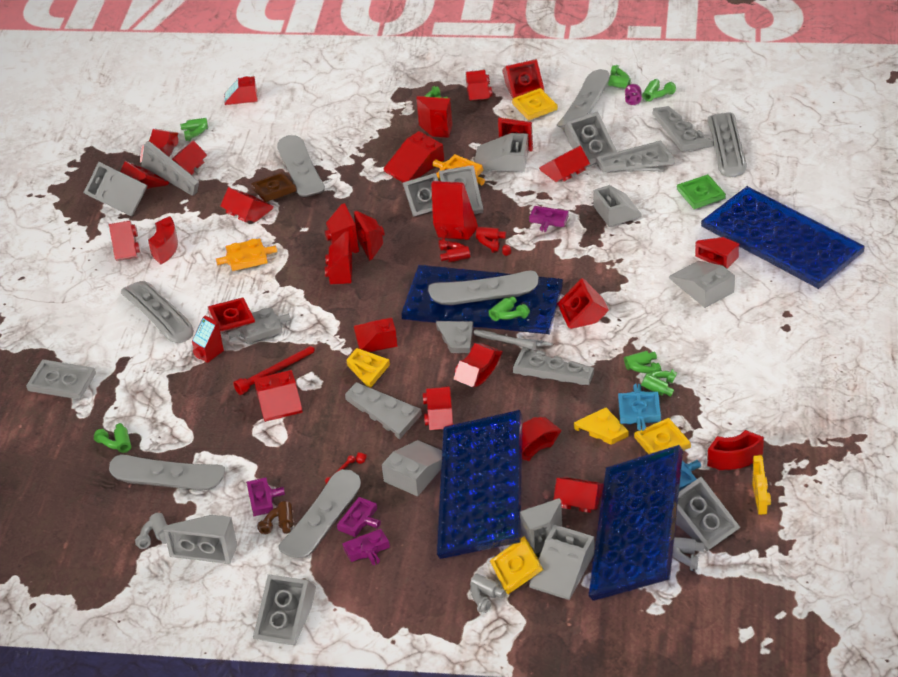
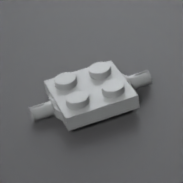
M272 307L263 308L252 313L255 323L228 331V336L230 339L241 336L248 344L282 334L281 323L291 321L289 313L277 316Z

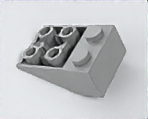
M510 133L477 146L474 162L483 165V171L525 172L529 151L528 134Z
M98 162L84 193L133 217L147 185Z
M554 524L545 540L539 557L543 571L531 579L529 587L570 600L595 554L594 536Z

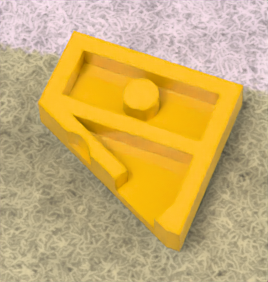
M358 348L346 360L347 366L369 388L376 383L390 366L389 359Z
M606 407L574 422L575 430L583 429L588 431L589 436L602 439L611 445L629 437V431L620 424V421Z
M762 455L754 456L752 486L758 515L767 514V505H771L770 493H767L768 483L764 473Z

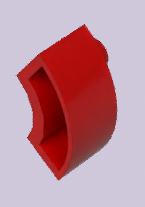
M486 70L466 72L469 101L490 99L492 97V88L488 87L490 78L489 74L486 75Z
M152 129L148 141L170 157L179 141L178 132ZM142 145L140 162H142L144 145Z
M170 216L155 223L156 233L148 239L151 255L160 265L168 261L178 247L175 224Z
M474 343L468 356L464 360H460L456 366L454 380L471 387L481 385L494 371L503 351L483 343Z
M450 386L426 388V393H423V404H427L428 414H424L425 426H429V430L453 428Z
M533 417L518 426L514 431H510L502 445L515 457L530 461L541 449L552 447L562 430L546 417Z
M747 430L734 437L717 436L708 448L707 466L722 471L740 469L753 464L754 456L763 455L764 437Z

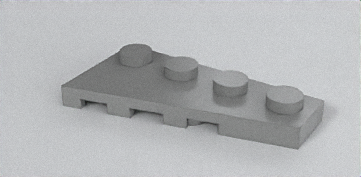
M660 140L596 157V162L602 172L672 165L675 164V158Z
M150 141L144 144L142 167L192 196L198 192L199 181Z
M523 347L513 366V373L561 382H572L579 385H590L594 375V368L574 361L567 363L561 357L554 356L551 358L545 356L543 351L533 352L530 351V348Z

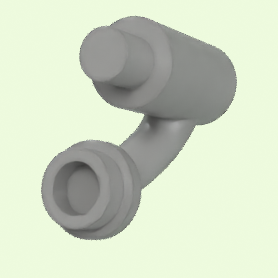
M154 513L150 516L149 521L143 526L140 535L135 539L137 547L146 549L150 546L151 538L148 534L152 529L156 538L161 540L163 544H166L163 528L167 523L162 513Z
M670 537L669 552H671L673 557L690 566V571H693V569L697 570L698 556H694L695 551L704 552V543H698L696 539ZM683 553L691 554V558L684 555Z
M478 573L471 579L470 592L478 605V612L486 613L491 607V601L485 596L481 597L479 591L492 598L496 596L503 598L506 591L500 588L499 583Z

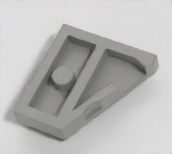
M436 321L437 330L441 332L442 338L447 343L451 353H470L473 322Z

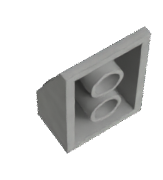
M598 112L566 122L564 130L566 137L573 149L581 145L590 162L586 167L597 164L596 157L617 152Z
M697 261L669 276L671 281L704 308L734 293L735 275L722 265Z
M414 441L392 452L382 464L384 482L419 496L449 461L451 454L421 441Z
M702 477L673 495L662 506L674 523L691 538L696 539V542L704 543V549L707 551L741 528Z
M208 515L165 525L163 528L170 557L230 564L237 547L232 517Z
M268 574L253 638L296 645L312 608L316 586L309 580Z

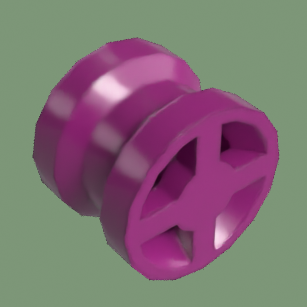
M637 84L628 85L625 88L626 103L629 105L639 104L642 100L640 86Z

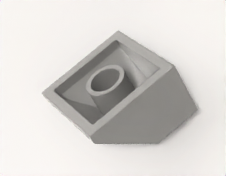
M436 173L402 183L413 217L433 211L431 183L439 181Z

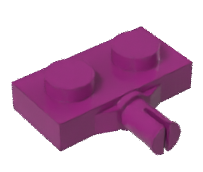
M534 206L529 216V221L541 224L540 231L543 232L544 230L546 232L549 225L565 227L569 211Z
M266 477L246 482L253 516L268 514L273 509V497L285 495L283 487L271 489Z
M358 497L337 524L338 531L356 537L366 525L378 529L381 521L372 518V515L377 510V504Z
M382 529L342 543L343 550L351 562L361 558H369L372 565L380 562L376 555L377 553L390 548L389 540Z

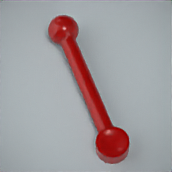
M352 455L348 456L347 461L336 472L344 470L350 463H354L355 457ZM331 477L325 479L326 484L328 483Z

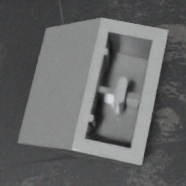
M611 185L593 190L594 208L608 227L642 217L640 211L624 192Z
M560 498L520 511L521 537L525 536L528 539L536 556L541 554L545 540L554 524L562 527Z

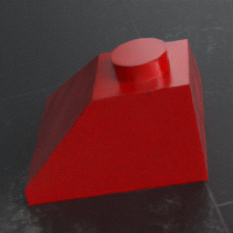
M498 118L499 138L510 133L528 134L529 151H533L532 122Z
M126 161L120 170L121 173L147 185L146 189L169 184L168 181L146 168Z
M345 203L341 204L326 222L327 230L325 231V237L327 241L333 244L344 232H349L351 251L358 253L356 224Z
M354 211L357 240L368 259L372 260L383 245L384 229L382 225L379 226L376 219L359 211Z
M583 278L557 303L570 329L595 324L609 311L603 297Z
M244 297L207 306L209 317L219 323L220 333L255 323V319Z
M392 318L354 326L358 347L361 350L373 352L398 347L396 329Z

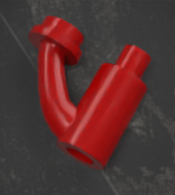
M477 227L476 239L484 246L490 248L492 253L498 252L500 246L498 240L499 238L505 239L506 232L500 231L499 228Z
M445 238L438 240L440 251H446V253L440 254L441 261L448 260L450 263L470 258L468 246L457 242L445 241Z

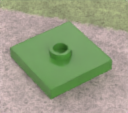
M708 174L677 185L678 192L693 209L726 199L725 192Z

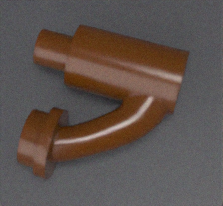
M280 502L276 508L266 515L264 520L257 524V529L261 534H269L272 531V521L275 517H278L279 527L283 533L288 534L291 532L293 513L290 502Z

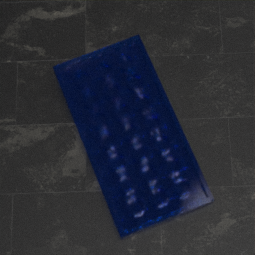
M748 186L701 220V227L720 237H725L739 243V247L817 289L821 288L861 255L865 249L864 245Z
M418 265L401 316L403 320L436 323V321L473 322V327L550 335L558 306L557 303L563 288V279L538 277V285L533 291L521 296H515L517 302L511 310L515 311L517 306L524 304L530 310L528 317L494 321L489 316V310L504 298L455 305L439 304L431 298L428 292L429 285L433 283L487 279L511 274Z
M520 410L443 428L437 555L439 559L521 542L522 413Z
M680 445L606 467L588 595L592 601L670 580L683 449Z

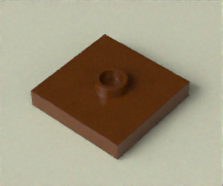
M282 172L251 183L252 189L265 202L297 191L296 185Z

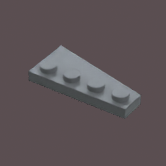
M671 107L653 108L652 114L681 151L713 146V140L703 137L704 133L700 130H694L692 128L693 125L690 122L683 121L682 116Z
M357 382L345 394L346 400L360 411L368 413L374 421H379L387 431L391 430L394 432L398 439H401L422 415L420 408Z

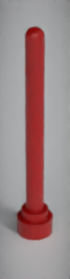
M309 346L248 379L240 378L234 381L233 386L236 392L242 395L248 392L250 386L254 384L255 378L272 375L311 355L315 349L313 346Z

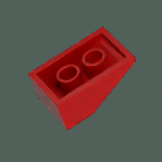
M418 131L405 140L383 170L403 183L417 179L434 168L433 162L435 160L444 161L443 144Z
M433 181L431 183L433 224L438 238L469 240L476 231L478 224L464 183Z

